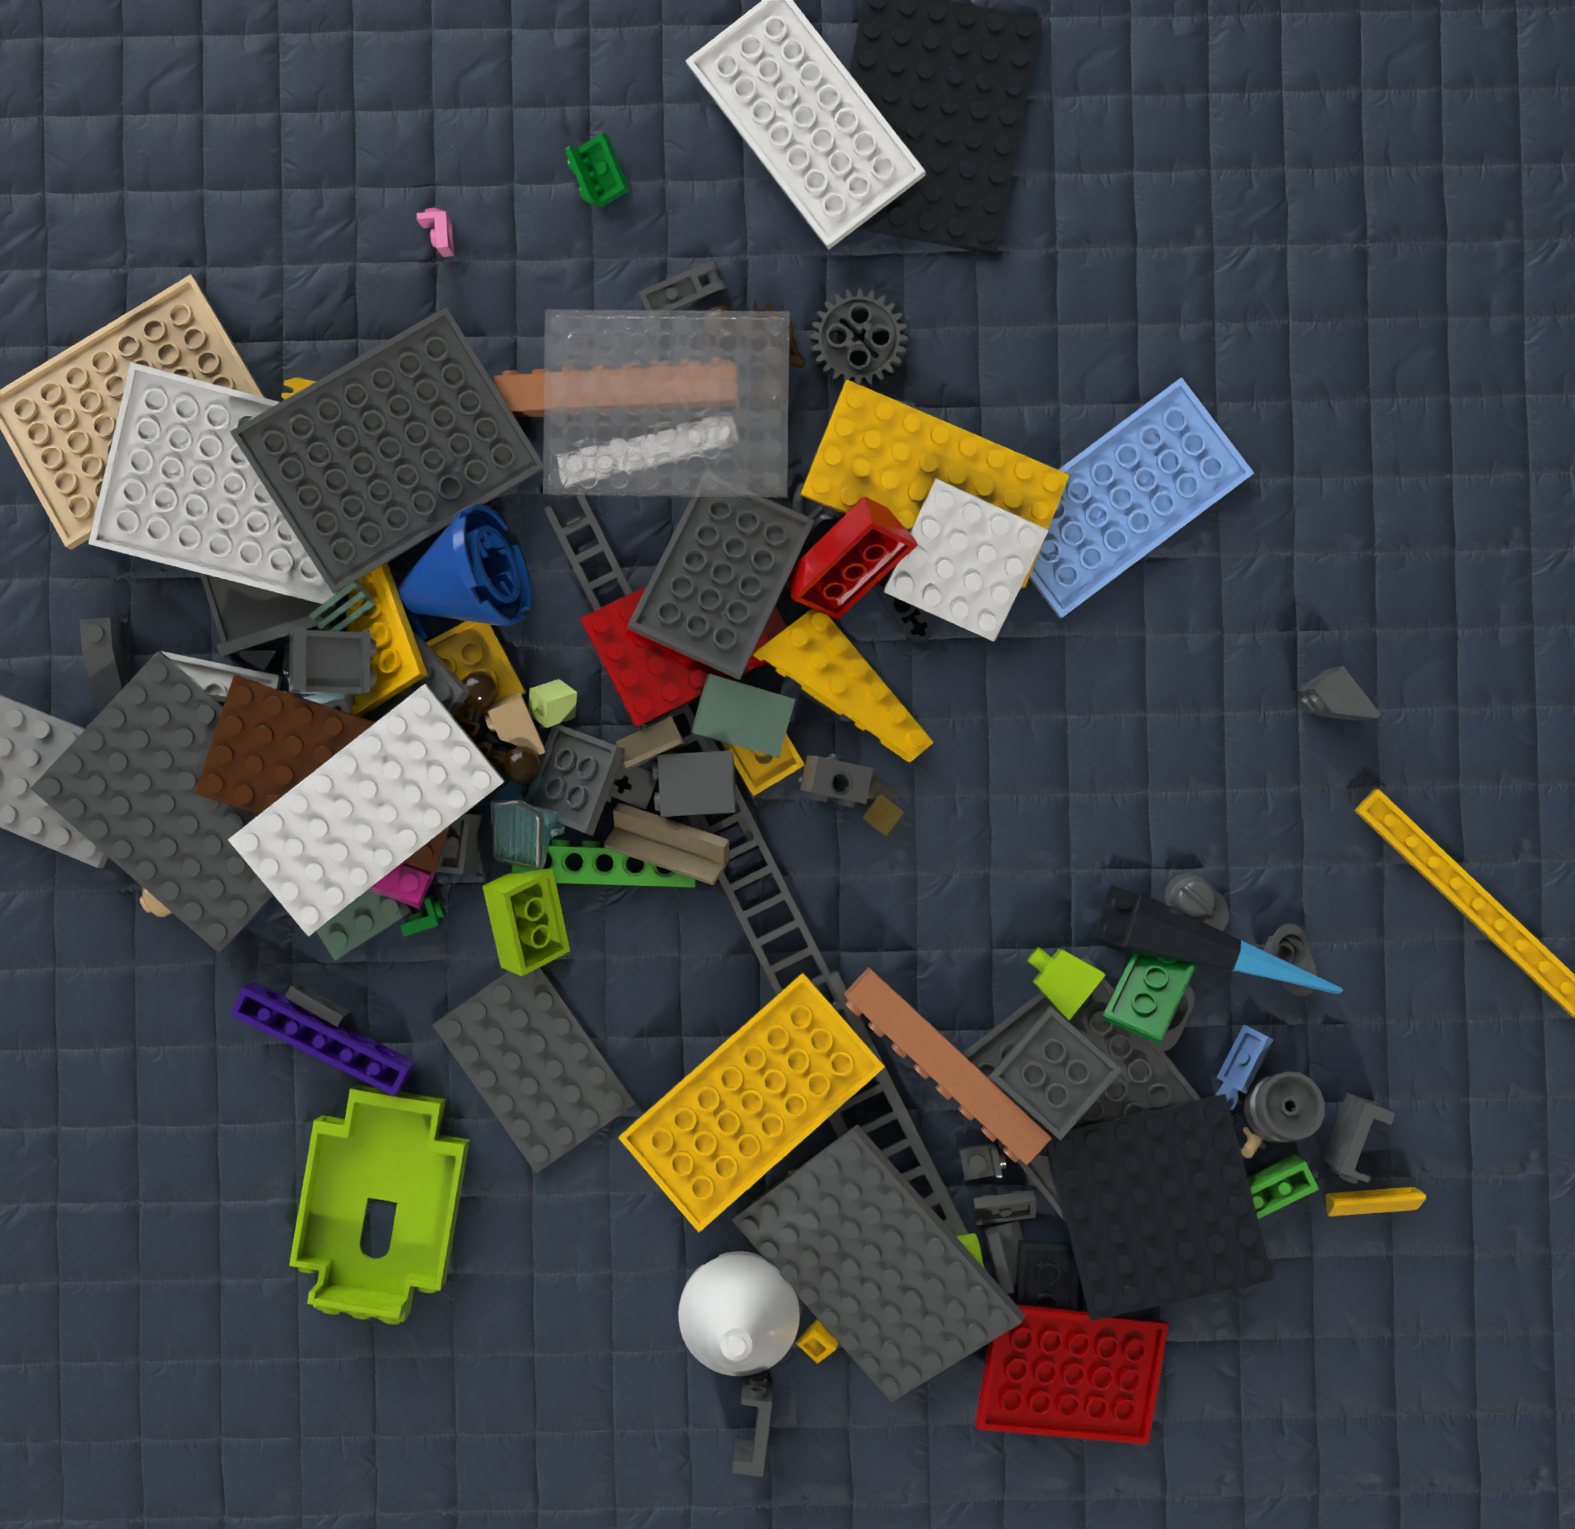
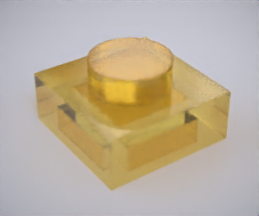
M880 794L862 818L883 835L887 836L905 812Z

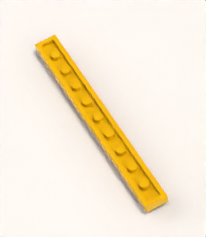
M1374 789L1354 811L1575 1019V974L1379 789Z

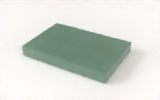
M707 674L691 733L779 758L795 699Z

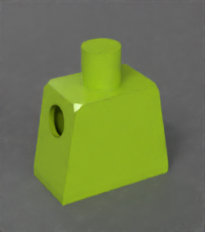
M1038 947L1027 960L1040 971L1033 980V983L1060 1014L1068 1020L1073 1017L1106 976L1102 971L1062 949H1058L1051 957Z

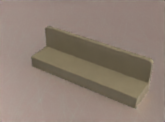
M620 802L613 810L614 829L604 842V847L711 885L715 884L729 862V839Z

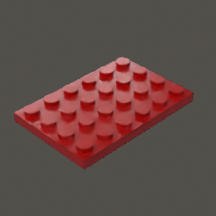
M646 587L580 618V622L635 728L700 697L707 674L732 681L736 679L627 629L628 623ZM776 605L753 654L787 628ZM752 654L743 675L768 662L764 659L760 661Z
M1017 1305L1025 1314L1023 1322L988 1343L974 1424L977 1429L1149 1444L1169 1324L1164 1320L1120 1315L1090 1321L1088 1312Z

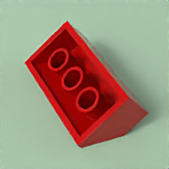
M864 496L794 565L788 578L792 599L838 620L893 569L897 563L917 546V541L887 507Z

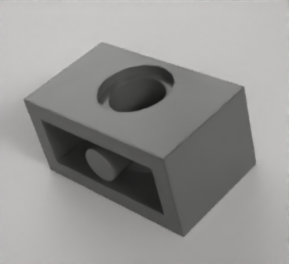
M807 755L800 791L810 792L809 799L827 802L829 796L838 798V805L854 808L855 802L867 803L874 768ZM838 775L839 786L834 789L832 782L834 777Z

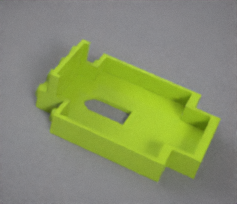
M357 1084L350 1089L345 1119L321 1115L314 1120L289 1266L298 1267V1271L303 1273L319 1271L318 1282L309 1291L307 1304L313 1305L314 1308L322 1310L326 1314L335 1315L344 1312L356 1319L363 1320L375 1317L386 1324L394 1325L404 1322L409 1316L415 1287H418L420 1292L435 1293L436 1290L440 1291L445 1285L470 1139L440 1135L446 1099L401 1091L396 1096H393L377 1087ZM368 1198L397 1202L390 1248L388 1253L381 1258L367 1256L361 1247Z

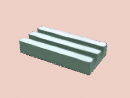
M356 580L313 611L310 617L318 621L317 626L320 630L341 631L377 603L361 582ZM356 588L359 592L328 617H324L322 613ZM363 598L366 601L363 606L334 628L331 626L330 623L359 600Z

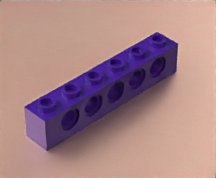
M257 982L242 988L230 1013L231 1016L393 1096H396L404 1089L416 1064V1061L344 1025L339 1027L332 1025L287 999L285 996Z

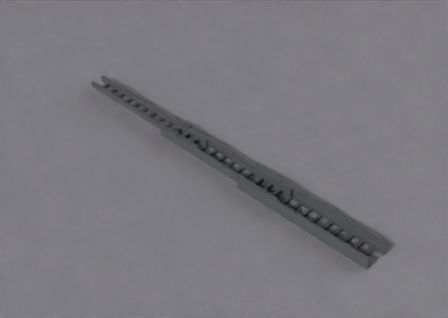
M580 490L575 495L586 515L585 518L577 517L567 522V527L562 528L551 506L544 508V511L594 611L602 607L593 590L618 579L626 596L633 592L583 491ZM591 525L600 544L576 555L567 536ZM604 552L613 571L589 582L580 563ZM686 703L650 721V724L653 725L671 716L675 718L684 713L692 728L695 716L689 704ZM693 733L683 738L685 745L666 754H674V751L697 740L703 752L720 750L714 739ZM735 782L737 812L734 815L710 826L705 814L687 816L694 828L711 834L738 821L748 842L730 850L729 859L758 845L768 864L733 883H730L724 870L718 879L776 995L780 994L783 988L775 972L813 955L822 974L810 981L815 986L824 982L827 983L835 999V1002L831 1003V1005L837 1011H841L845 1021L884 1064L861 1016L855 1015L845 1005L848 1001L844 995L847 988L837 969L832 972L829 971ZM772 872L781 893L744 911L735 890ZM785 900L795 920L757 938L748 918ZM799 927L808 947L771 965L761 945ZM886 1067L873 1077L876 1085L852 1096L828 1117L838 1138L849 1131L840 1112L884 1091L893 1110L860 1126V1128L867 1134L898 1119L907 1138L881 1150V1152L888 1158L911 1146L920 1165L903 1173V1177L910 1181L925 1174L934 1192L923 1198L930 1207L938 1203L940 1204L946 1216L942 1221L954 1232L955 1236L969 1234Z

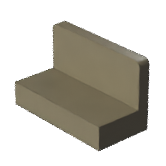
M672 716L616 741L617 746L625 749L623 759L625 761V768L628 770L657 758V755H664L685 745Z

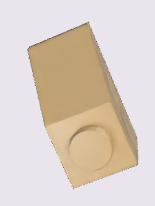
M521 692L498 700L487 708L488 715H485L484 718L491 733L496 731L499 739L516 746L529 747L539 755L546 753L544 744Z

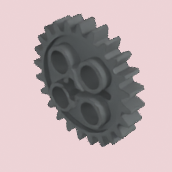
M861 288L857 292V297H853L851 292L846 290L844 300L835 294V305L833 306L826 301L824 307L827 313L818 311L817 318L821 322H812V329L819 332L810 335V341L818 343L811 347V352L813 354H821L816 358V365L825 363L823 374L825 375L833 371L832 381L834 383L840 377L844 378V383L846 379L852 380L859 385L861 381H865L869 388L872 386L873 378L883 383V372L892 376L894 371L891 364L898 367L901 365L902 361L896 355L903 356L906 353V349L900 346L908 341L907 336L900 335L907 328L906 324H898L902 319V313L893 315L892 312L895 304L891 303L885 306L884 295L878 301L874 300L873 290H871L868 297H863ZM856 312H862L866 315L867 320L859 324L854 322L851 316ZM841 319L845 320L850 329L841 324L839 321ZM838 332L843 334L846 340L842 344H834L829 337L833 333ZM854 334L857 337L865 336L864 344L861 341L854 343ZM875 334H884L888 342L884 345H877L873 342L872 337ZM867 348L876 353L878 358H873ZM855 354H861L866 358L867 362L862 366H855L850 361V358Z

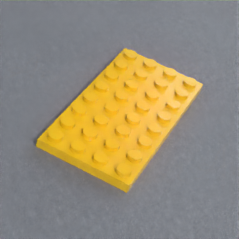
M846 379L800 495L844 514H847L866 496L887 507L910 533L937 478L1048 530L1070 475ZM1038 551V553H1037V555H1036V557H1035V559H1034V561H1033V563H1032V565H1031V568H1030V570H1029V572H1028V574H1027V576H1026V578H1025V580H1024V582H1023L1021 588H1025V587H1026V584H1027V582H1028V579H1029L1030 574H1031V572H1032V569H1033V567H1034V564H1035V561H1036L1037 556H1038V554H1039V551Z
M802 973L618 1138L699 1233L885 1068V1065L810 979Z

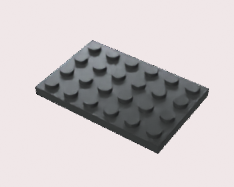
M705 471L628 623L627 629L740 680L814 526L815 520Z
M542 967L524 976L508 971L432 1025L536 1174L636 1103L633 1096Z

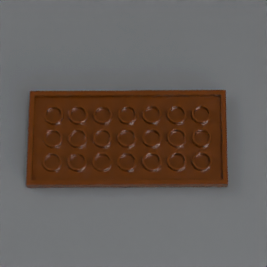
M235 675L233 676L195 794L260 815L376 722ZM451 824L403 861V863L434 873Z

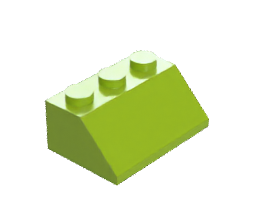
M553 869L510 873L482 886L501 968L524 976L570 952Z

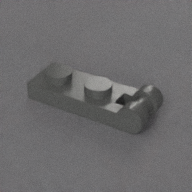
M707 262L639 291V296L650 322L726 292L728 288L725 281L721 280L718 275L720 269L717 262ZM707 277L709 285L701 287L699 279Z

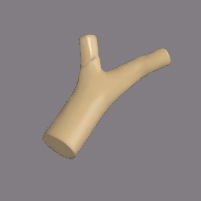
M1248 1127L1243 1129L1247 1136V1142L1242 1148L1241 1153L1244 1157L1251 1158L1257 1148L1264 1150L1266 1145L1262 1142L1263 1139L1256 1134H1252Z

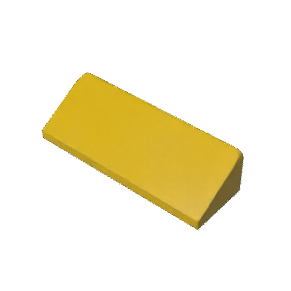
M1415 1187L1325 1194L1326 1211L1328 1216L1417 1210L1426 1200V1194Z

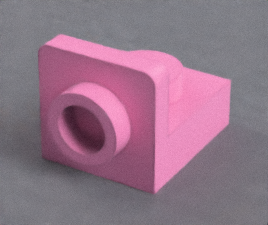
M428 208L423 213H417V221L422 228H432L430 231L432 246L437 248L442 257L454 256L453 224L448 213L439 208Z

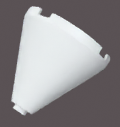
M736 1251L720 1254L719 1257L706 1264H702L688 1279L682 1292L678 1316L683 1340L697 1360L706 1367L721 1374L748 1376L769 1369L784 1357L795 1340L799 1327L800 1312L798 1296L790 1282L781 1276L778 1268L761 1255Z

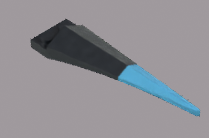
M1111 885L1107 891L1093 942L1124 953L1227 969L1334 994H1339L1343 991L1341 987L1143 893L1138 895Z

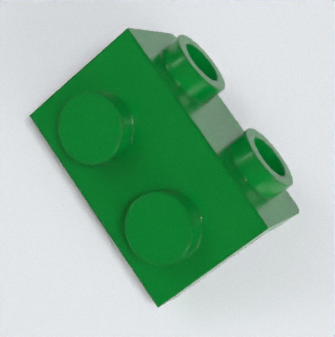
M601 133L579 148L571 145L565 148L569 158L567 160L568 166L576 175L580 185L579 193L588 204L604 207L630 191L607 134Z

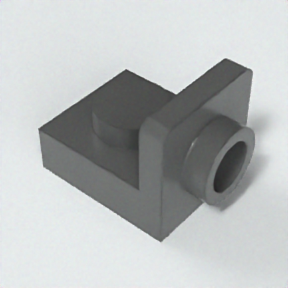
M994 1142L958 1148L965 1181L993 1175L996 1178H1002L1001 1169L1006 1168L1003 1150H997Z

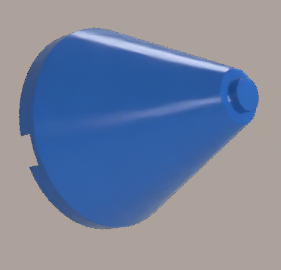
M475 505L459 512L398 585L397 591L404 609L410 613L498 626H510L525 619V616H522L523 611L529 610L531 607L532 591L530 576L519 544L510 545L503 531L509 529L504 520L495 511L484 505Z

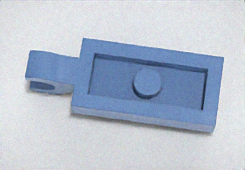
M1243 1025L1217 1076V1079L1223 1081V1084L1216 1095L1226 1094L1228 1106L1231 1110L1237 1104L1238 1091L1247 1093L1273 1042V1039L1246 1025Z

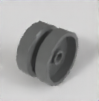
M1287 1071L1259 1079L1249 1088L1245 1097L1244 1113L1248 1125L1257 1136L1268 1142L1281 1144L1307 1138L1314 1134L1320 1128L1325 1117V1102L1320 1089L1312 1079L1301 1073Z

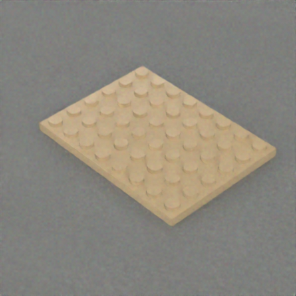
M191 274L0 389V429L65 547L70 550L90 538L130 362L265 398L197 280Z

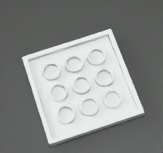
M936 478L910 532L917 541V546L893 568L883 591L982 637L995 641L1048 530Z

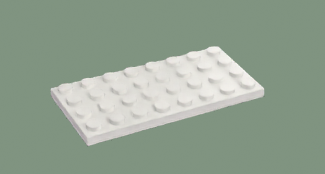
M762 0L685 60L695 77L828 250L926 175L923 167L793 0Z
M424 684L230 837L228 841L307 936H310L505 781L427 684Z

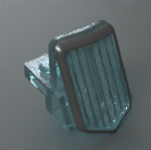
M500 799L491 801L494 858L499 862L534 870L542 869L545 866L549 840L553 839L556 835L565 833L566 825L557 822L559 812L531 806L522 800L508 801Z

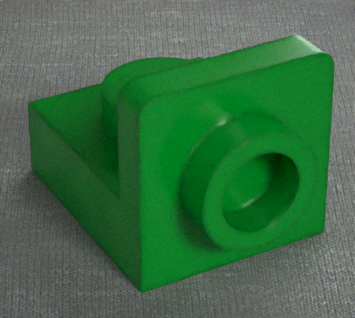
M435 895L423 898L429 916H426L425 911L407 916L409 923L400 925L403 936L405 937L443 924L442 917H445L446 913L440 899L436 900Z

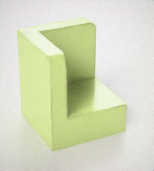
M557 679L530 688L529 712L531 717L545 728L575 718L577 692L563 681Z

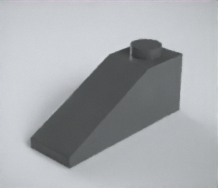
M110 617L80 620L82 653L96 709L99 713L128 684L124 621Z

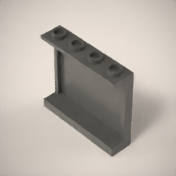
M200 573L221 640V644L217 645L220 657L231 659L240 656L241 651H256L290 640V630L293 627H307V630H320L317 626L318 621L316 619L313 620L310 614L323 604ZM336 603V607L331 606L322 613L325 618L339 608L338 603ZM342 615L338 616L335 620H333L330 623L331 626L338 625L340 622H342Z

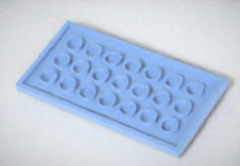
M1182 377L1058 469L1070 476L1029 579L1061 619L1254 474Z

